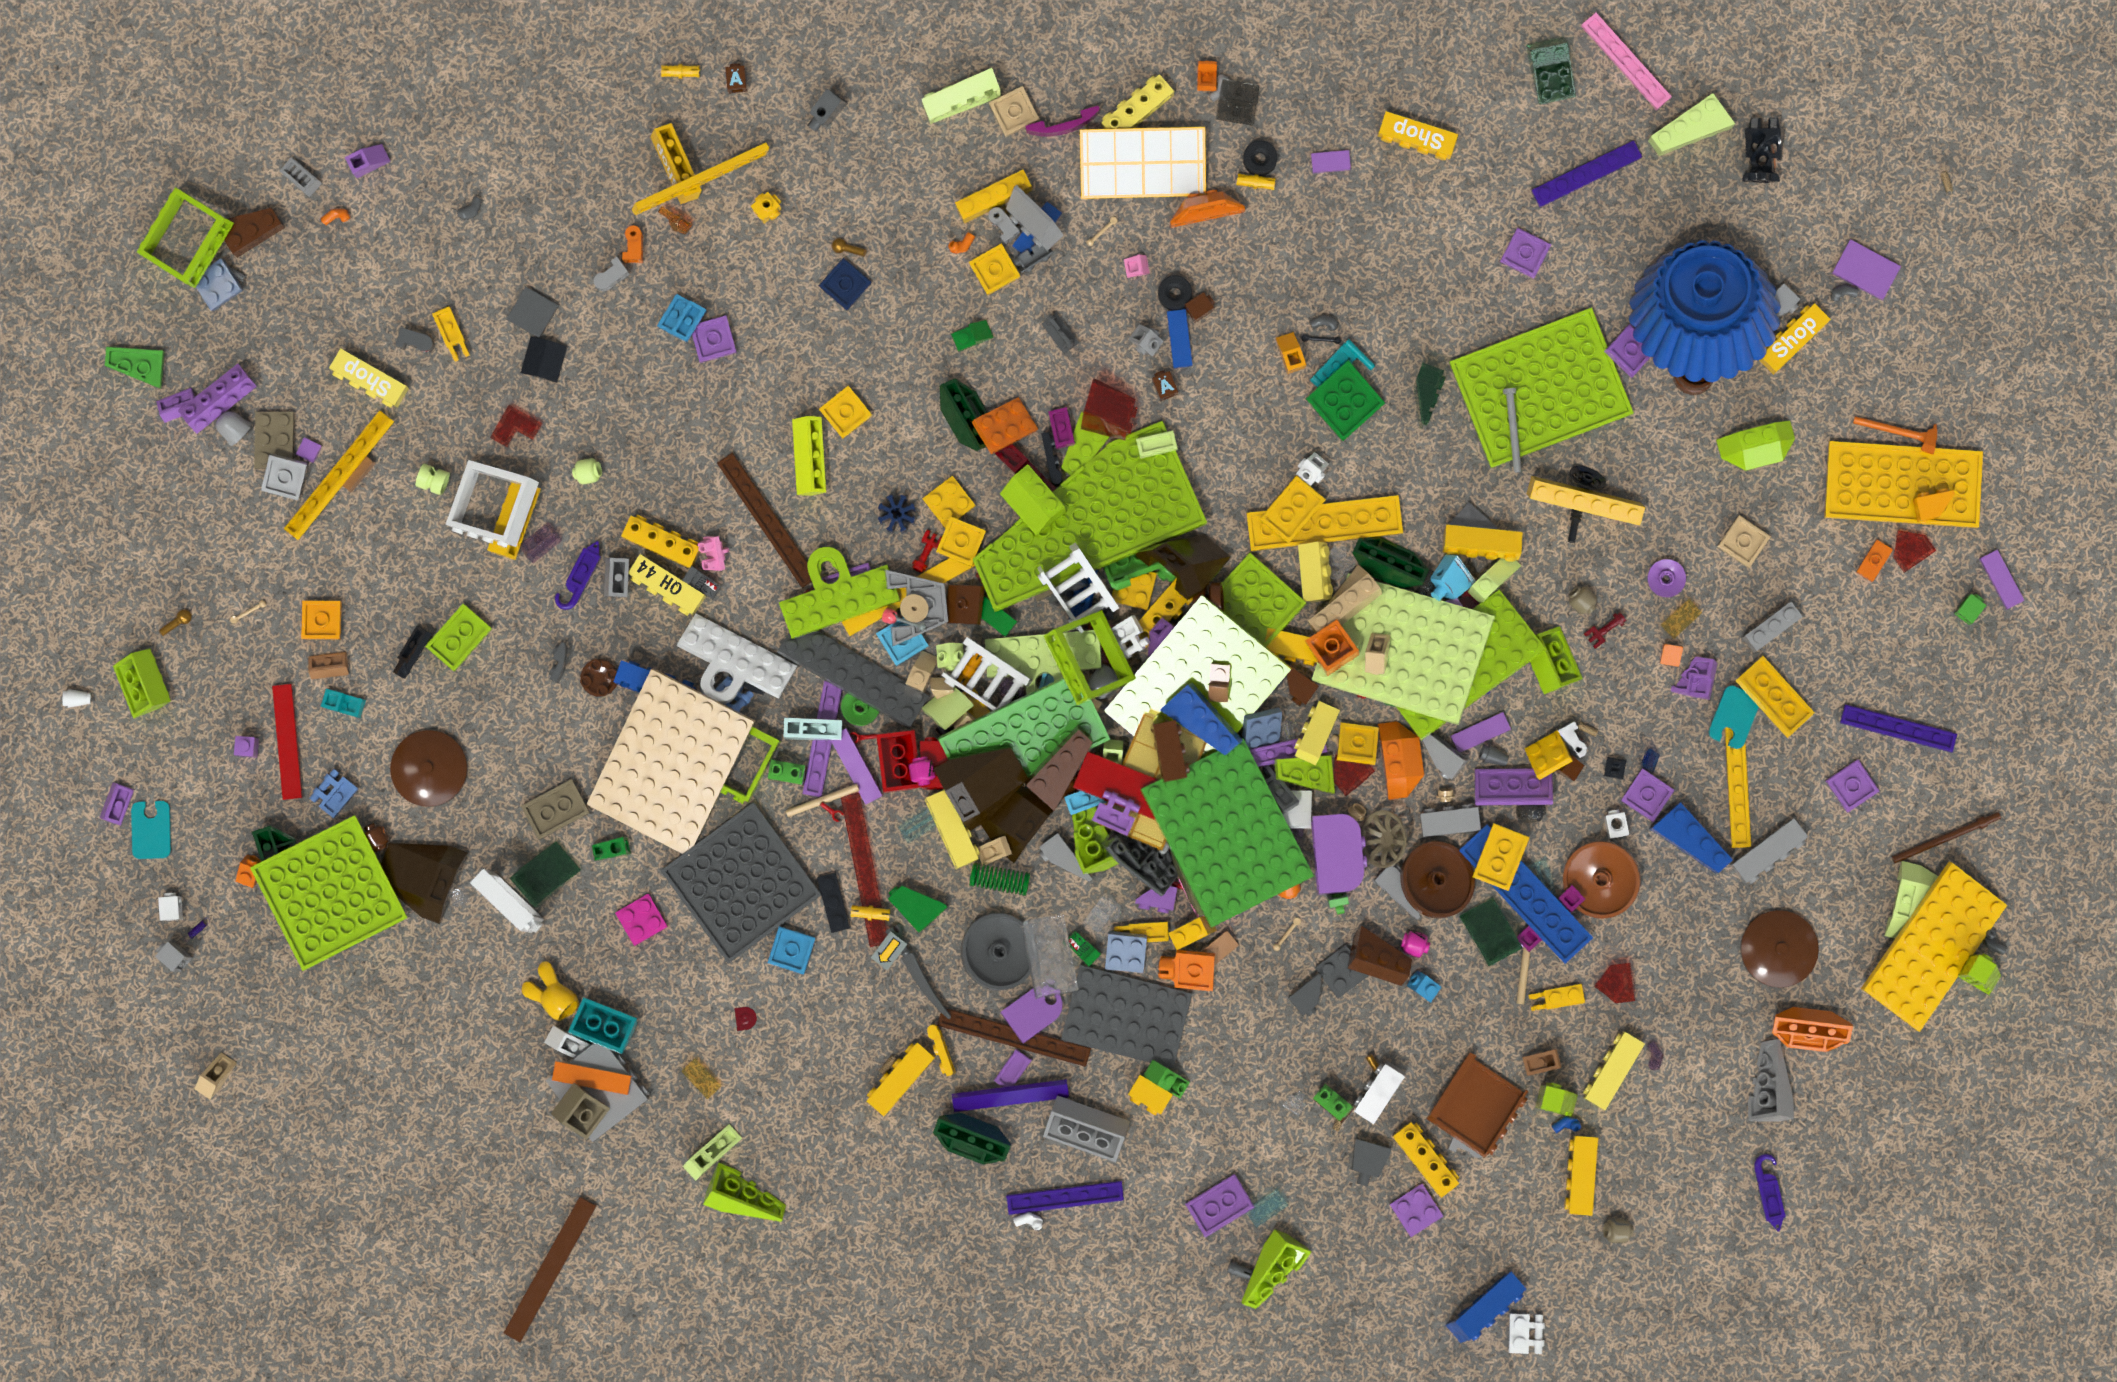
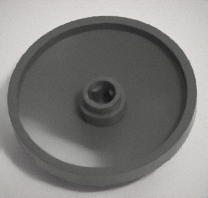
M993 913L979 918L969 926L961 942L960 953L965 971L974 982L989 990L1004 991L1020 985L1030 976L1036 963L1037 949L1032 933L1022 921L1008 914Z

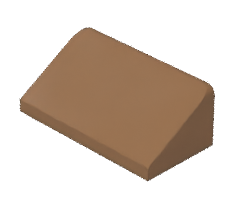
M366 456L343 484V487L352 493L375 463Z
M347 652L308 656L310 678L320 679L349 675Z
M1225 931L1201 952L1215 953L1216 965L1239 945L1231 934Z

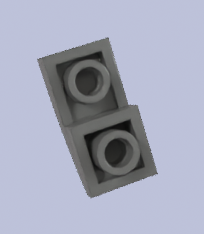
M563 642L560 645L557 644L552 652L554 655L553 659L559 663L557 665L554 664L549 673L551 675L550 679L558 684L564 673L568 654L567 644Z

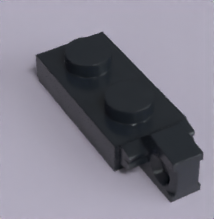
M419 626L415 627L397 657L399 662L393 673L404 679L407 677L425 645L429 642L432 635L430 632Z

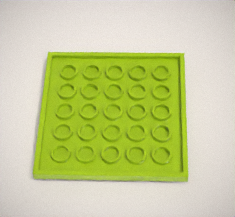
M355 815L250 867L302 971L407 919Z

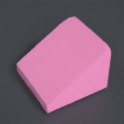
M1136 255L1124 259L1127 278L1150 273L1146 255Z

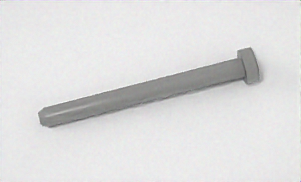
M1516 388L1503 389V395H1506L1513 468L1515 473H1520L1521 461L1514 402Z

